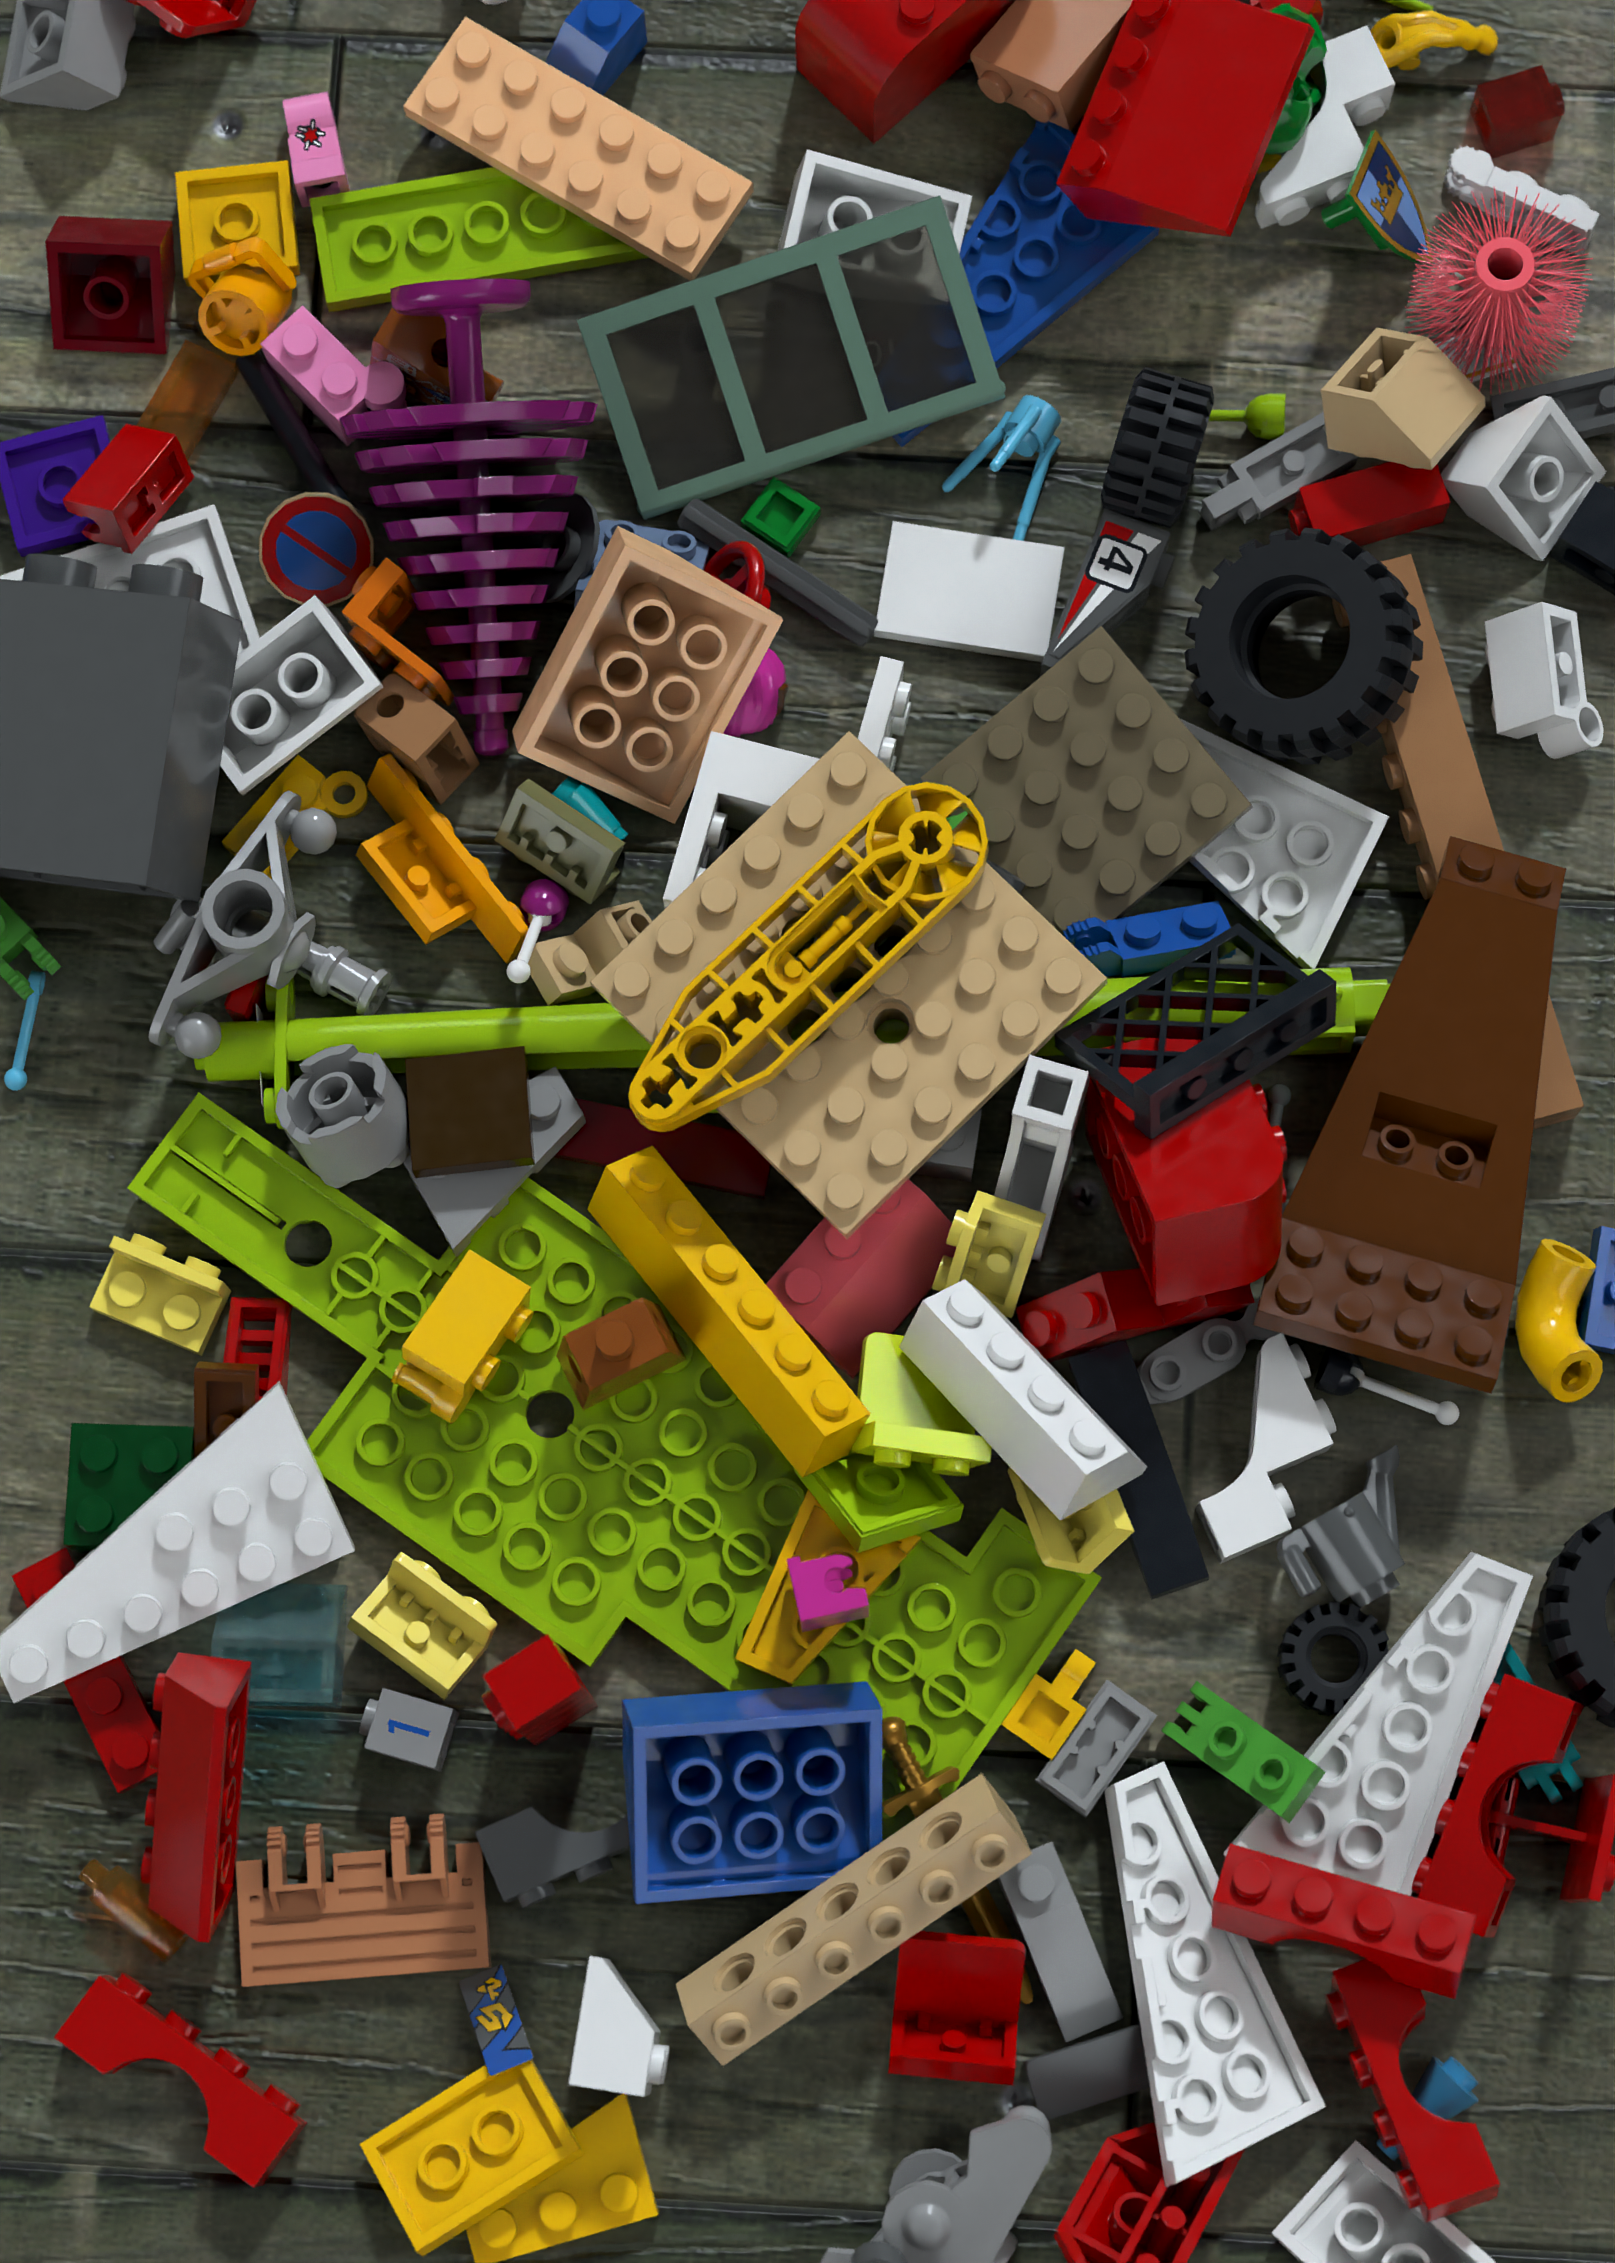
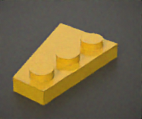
M808 1489L737 1652L735 1661L793 1685L848 1623L845 1622L802 1632L787 1559L799 1556L800 1562L831 1555L847 1556L852 1560V1565L847 1568L853 1574L849 1579L842 1581L844 1584L843 1591L847 1588H865L867 1598L869 1599L921 1541V1537L913 1535L857 1553Z
M620 2094L571 2128L584 2152L583 2156L466 2229L475 2263H496L659 2215L627 2094Z

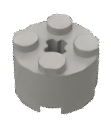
M353 1044L326 1048L305 1059L299 1065L303 1074L293 1082L288 1092L282 1087L279 1090L275 1110L279 1122L311 1171L320 1176L326 1185L340 1188L351 1181L367 1178L385 1167H397L411 1153L408 1099L381 1056L376 1052L373 1055L358 1052Z

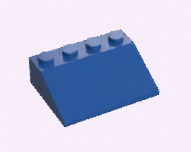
M867 1681L622 1700L623 1766L635 1904L814 1889L882 1842V1708Z

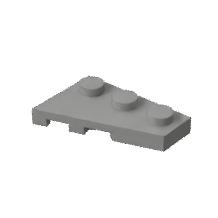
M556 1066L529 1080L535 1165L415 1178L412 1172L411 1153L403 1162L456 1257L471 1243L470 1237L490 1216L495 1218L509 1203L508 1198L532 1173H538L586 1123L582 1110Z

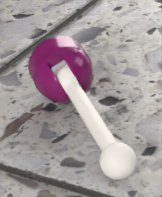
M547 879L535 880L526 886L521 897L519 909L529 929L517 960L510 962L507 967V976L514 983H523L530 977L531 970L528 962L539 933L551 931L563 921L569 907L568 894L561 885Z

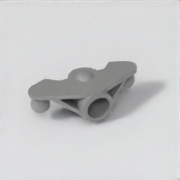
M289 790L284 792L220 877L216 878L206 890L199 914L152 1021L149 1031L150 1042L163 1047L174 1037L177 1048L185 1056L195 1059L211 1056L219 1048L222 1038L221 1027L217 1020L209 1014L201 1012L191 1013L195 1007L267 975L269 976L266 984L276 989L283 988L294 977L309 954L315 932L316 919L314 915L306 912L297 920L285 845L290 835L295 847L304 853L316 855L326 852L334 844L337 834L336 823L331 815L324 810L316 808L300 811L301 796ZM269 866L272 879L263 873ZM263 910L271 913L270 920L262 931L250 937L238 938L232 936L235 924L246 912ZM218 950L223 959L209 966Z
M1020 2105L1009 2110L1002 2120L972 2129L970 2132L969 2158L964 2161L953 2153L940 2149L918 2150L905 2157L893 2172L889 2187L890 2200L886 2205L882 2220L883 2227L869 2242L881 2241L893 2245L902 2253L907 2263H1006L1015 2251L1018 2243L1010 2229L1045 2168L1052 2151L1050 2126L1044 2113L1034 2106ZM828 2247L820 2263H850L855 2249Z

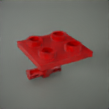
M1615 1774L1584 1779L1574 1830L1514 1816L1522 1780L1514 1777L1507 1780L1498 1791L1489 1815L1490 1840L1501 1864L1504 1866L1505 1863L1504 1858L1510 1830H1520L1571 1843L1559 1900L1570 1903L1601 1902L1602 1892H1610L1615 1881V1855L1610 1854L1615 1834Z

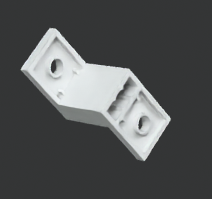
M880 656L858 740L894 772L896 763L894 752L897 739L892 738V735H904L911 709L909 698L912 684L903 682V661ZM711 731L663 896L665 909L727 849L730 831L725 830L726 827L746 831L819 759Z

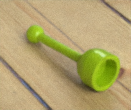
M1286 393L1258 395L1249 402L1245 410H1211L1209 421L1245 422L1248 430L1256 437L1275 440L1285 433Z

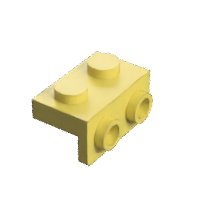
M977 1190L969 1212L958 1209L955 1214L946 1244L956 1247L953 1258L943 1255L932 1289L940 1292L966 1279L983 1293L1004 1316L1012 1318L1046 1214Z
M1011 1467L1008 1468V1474L1016 1492L1017 1502L1025 1515L1035 1541L1036 1551L1046 1566L1090 1574L1134 1532L1118 1489L1060 1521Z
M400 1552L392 1561L387 1576L351 1616L347 1628L445 1700L487 1650L497 1627V1622L490 1617L487 1609L479 1601L469 1596H461L445 1584L436 1570L429 1564L420 1560L414 1561L405 1553Z

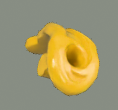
M1433 10L1391 14L1374 24L1370 30L1387 67L1398 66L1401 70H1412L1419 67L1421 64L1419 52L1432 46L1441 48L1462 47L1465 50L1476 49L1480 54L1489 56L1497 49L1498 38L1492 27L1485 24L1474 27L1465 20L1447 17Z

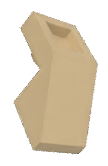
M639 900L600 909L573 934L535 944L528 962L531 970L530 975L548 1006L585 997L596 991L590 981L652 922Z

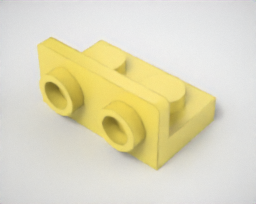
M134 1233L130 1242L113 1236L109 1247L114 1251V1254L89 1307L93 1311L202 1356L231 1293L229 1287L218 1279L221 1270L191 1256H188L185 1264L163 1256L167 1247L140 1234Z

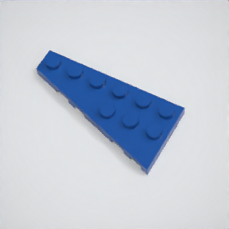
M1036 121L1033 132L1023 148H1019L1009 165L1007 174L995 193L990 195L963 238L960 248L961 261L996 369L1159 235L1160 228L1087 219L1056 184L1075 136L1070 130L1050 121L1046 123ZM950 300L946 306L922 304L919 309V315L903 341L898 343L878 375L877 380L888 412L976 383ZM930 424L892 437L903 447Z

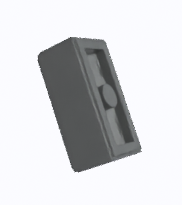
M1140 2023L1022 2061L1036 2108L1044 2113L1047 2120L1150 2088Z

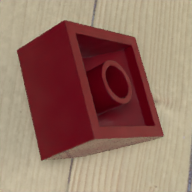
M59 216L45 240L53 349L167 355L175 285L172 221Z

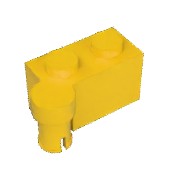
M469 1249L403 1344L402 1358L407 1362L406 1364L399 1363L391 1382L402 1386L431 1404L430 1411L450 1424L454 1423L465 1409L475 1388L482 1392L493 1379L501 1363V1360L495 1356L506 1340L509 1339L516 1343L528 1327L534 1314L532 1310L528 1309L530 1306L531 1287Z

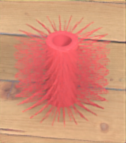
M1495 186L1494 195L1498 233L1491 198L1495 237L1491 226L1490 212L1488 209L1487 213L1482 194L1481 197L1489 227L1472 192L1481 214L1487 240L1472 207L1471 210L1478 228L1463 204L1461 203L1467 213V218L1453 203L1472 227L1476 240L1460 215L1459 217L1464 224L1465 230L1453 216L1452 218L1456 222L1455 225L1442 214L1456 229L1437 217L1451 229L1462 245L1453 234L1448 233L1440 224L1439 226L1456 242L1435 227L1433 228L1445 236L1446 239L1430 230L1428 231L1438 238L1423 233L1429 236L1430 239L1434 238L1443 242L1452 252L1438 242L1436 243L1444 250L1431 243L1429 244L1434 246L1435 249L1421 244L1427 247L1429 251L1419 248L1418 250L1435 255L1417 253L1419 254L1418 256H1430L1433 260L1420 256L1427 262L1417 259L1416 261L1433 266L1415 264L1417 265L1416 267L1423 266L1430 269L1418 267L1420 269L1414 270L1418 274L1412 276H1416L1414 278L1418 280H1412L1411 282L1418 285L1410 287L1417 291H1409V293L1416 295L1408 297L1420 300L1408 302L1425 304L1405 307L1416 309V311L1406 313H1424L1407 318L1431 316L1410 323L1437 318L1418 326L1405 327L1429 326L1428 328L1408 333L1436 328L1419 334L1420 336L1431 332L1430 334L1432 335L1428 336L1429 338L1444 331L1437 338L1431 340L1433 342L1440 339L1434 342V344L1442 341L1437 347L1456 336L1441 351L1445 352L1453 346L1445 354L1447 356L1456 348L1455 353L1449 358L1451 360L1457 353L1452 361L1454 365L1457 364L1465 350L1467 351L1457 366L1458 368L1464 360L1465 364L1462 368L1464 375H1466L1479 348L1470 380L1471 383L1483 347L1485 348L1479 391L1482 388L1488 358L1490 357V394L1492 391V350L1493 384L1496 365L1499 394H1501L1497 352L1504 389L1500 350L1504 362L1505 376L1507 379L1508 374L1512 391L1514 390L1505 357L1508 361L1509 369L1511 368L1515 382H1517L1520 389L1521 387L1514 373L1508 347L1525 384L1526 382L1516 357L1533 384L1534 382L1529 375L1527 367L1538 380L1539 378L1522 358L1520 349L1532 368L1534 369L1530 357L1544 374L1546 373L1531 354L1550 372L1552 371L1537 356L1546 361L1547 364L1553 365L1543 357L1533 343L1549 358L1551 357L1539 345L1553 355L1555 354L1548 347L1567 357L1556 348L1568 353L1570 352L1552 338L1570 347L1560 338L1573 343V341L1568 340L1565 336L1575 338L1570 333H1576L1577 331L1572 330L1569 326L1578 328L1572 322H1580L1574 319L1582 317L1577 312H1583V310L1577 307H1585V305L1578 304L1577 302H1586V299L1582 297H1585L1583 295H1588L1580 292L1589 290L1575 288L1588 285L1570 284L1586 280L1561 281L1571 278L1593 280L1580 277L1592 274L1574 273L1589 269L1564 271L1586 264L1556 270L1580 260L1593 259L1568 260L1588 255L1589 253L1562 258L1584 249L1564 255L1565 253L1563 252L1575 247L1572 246L1550 257L1558 249L1587 238L1569 243V240L1578 236L1576 235L1555 245L1560 239L1570 233L1568 232L1539 251L1563 228L1576 219L1543 240L1547 234L1564 220L1562 219L1539 239L1540 234L1552 220L1539 234L1537 230L1542 228L1543 223L1555 211L1554 209L1542 223L1541 221L1528 238V235L1544 212L1543 210L1533 226L1529 227L1534 217L1532 214L1536 208L1535 203L1538 196L1516 239L1527 199L1526 195L1513 238L1510 237L1518 187H1516L1506 231L1504 192L1503 237L1502 203L1499 221ZM1455 232H1457L1459 235H1461V238H1462L1463 242H1462L1461 239L1456 235ZM1536 233L1529 245L1526 246L1531 237ZM1477 235L1482 240L1483 246L1481 245V242L1479 241ZM1467 241H1469V242L1472 244L1473 251H1472V249L1470 248V246H1469V244L1467 243ZM1544 241H1546L1541 247H1539V248L1536 250V247H1537L1538 245H1540L1541 243H1543ZM1464 252H1466L1467 254H1469V257H1470L1471 260H1469V259L1467 258V256L1465 255ZM1551 252L1550 254H1548V255L1545 256L1544 258H1542V259H1540L1539 261H1537V260H1538L1542 255H1544L1545 253ZM1455 260L1459 261L1463 269H1461V267L1457 264ZM1574 261V262H1571V263L1562 265V264H1563L1562 262ZM1546 264L1539 270H1536L1540 265ZM1453 272H1458L1466 279L1459 280ZM1547 274H1551V276H1549V277H1547V278H1545V279H1543V280H1540L1541 278H1543V277L1546 276ZM1563 276L1566 277V278H1564V279L1555 280V279L1560 278V277H1563ZM1417 277L1426 278V279H1428V280H1422V279H1419V278H1417ZM1414 281H1423L1428 284H1422ZM1457 284L1464 290L1452 291L1448 287ZM1548 285L1547 287H1545V288H1543V289H1541V290H1538V289L1541 288L1542 286ZM1544 296L1547 300L1537 303L1531 297ZM1456 297V298H1455L1454 300H1452L1451 302H1448V301H1447V300H1450V299ZM1578 297V298H1581V299H1583V300L1572 299V298ZM1567 303H1573V304L1580 305V306H1572V305L1567 304ZM1421 306H1432V307L1425 308V309L1412 308V307H1421ZM1455 307L1454 309H1452V310L1449 311V312H1444V311H1446V310H1448V309H1451V308ZM1536 307L1541 314L1537 315L1529 308ZM1568 307H1573V308H1576V309H1578V310H1572V309H1570V308H1568ZM1460 316L1455 322L1449 323L1450 321ZM1565 318H1571L1576 321L1567 320ZM1458 326L1453 332L1446 334L1447 332ZM1524 326H1526L1531 335L1526 332ZM1544 336L1553 341V343L1557 344L1559 347L1551 344ZM1468 339H1469L1468 344H1467L1466 347L1463 349V351L1460 353V351L1462 350V348L1464 347V345L1466 344V342H1467Z

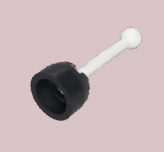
M1328 1347L1325 1351L1316 1374L1314 1389L1330 1395L1344 1396L1353 1393L1359 1387H1363L1434 1414L1436 1419L1443 1425H1451L1458 1420L1459 1409L1455 1403L1443 1401L1439 1404L1365 1376L1363 1365L1357 1355Z

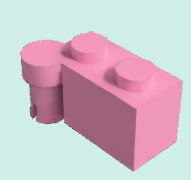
M303 305L260 343L267 363L273 373L346 446L350 445L356 438L346 436L340 422V417L350 414H362V412H368V408L371 411L407 408L405 400L407 393L403 374L397 366L390 362L379 361L365 367Z

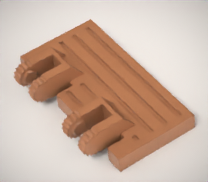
M444 1813L429 1815L427 1839L430 1844L431 1873L411 1875L409 1845L411 1837L410 1827L406 1822L405 1816L392 1817L390 1822L393 1877H389L387 1850L332 1854L334 1882L326 1883L324 1835L321 1823L307 1824L306 1832L304 1833L303 1841L306 1853L308 1883L288 1885L286 1859L288 1844L282 1826L268 1827L267 1859L269 1887L266 1886L265 1860L236 1861L242 1987L491 1968L485 1856L479 1842L455 1844L457 1872L449 1873Z

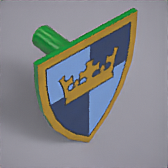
M1375 129L1370 132L1346 191V197L1322 209L1323 222L1329 229H1334L1357 218L1379 250L1389 248L1394 253L1414 263H1420L1416 259L1427 262L1420 256L1433 260L1430 256H1418L1419 254H1417H1425L1423 253L1425 251L1418 250V248L1429 251L1427 247L1421 244L1430 247V244L1425 242V240L1429 242V237L1423 234H1428L1418 202L1404 172Z

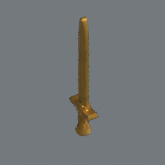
M887 1717L882 1719V1749H885L886 1753L889 1754L890 1761H893L892 1765L894 1769H897L896 1773L901 1777L905 1790L882 1802V1812L891 1817L902 1807L908 1805L916 1819L943 1800L939 1787L943 1784L959 1780V1769L954 1766H948L929 1777H925L923 1769L920 1768L919 1761H916L915 1753H912L911 1745H908L906 1722L899 1717ZM987 1886L961 1902L978 1936L1013 1939ZM1024 1966L1020 2000L1025 2004H1029L1033 2001V1993Z

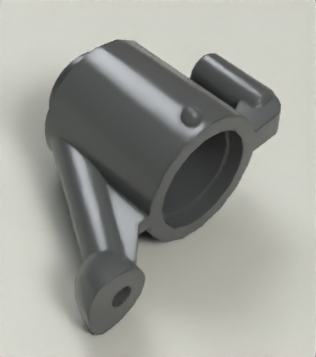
M1397 1445L1365 1463L1368 1472L1364 1489L1361 1493L1279 1540L1277 1544L1278 1560L1300 1597L1310 1596L1321 1587L1319 1579L1303 1554L1304 1550L1307 1552L1335 1602L1351 1597L1356 1606L1363 1607L1400 1585L1393 1571L1405 1564L1399 1549L1393 1475L1398 1469L1400 1461Z

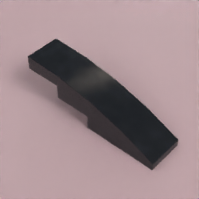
M1126 1339L1068 1358L1069 1369L1079 1395L1147 1466L1142 1475L1117 1489L1134 1529V1532L1128 1539L1151 1600L1208 1581L1209 1574L1184 1499Z

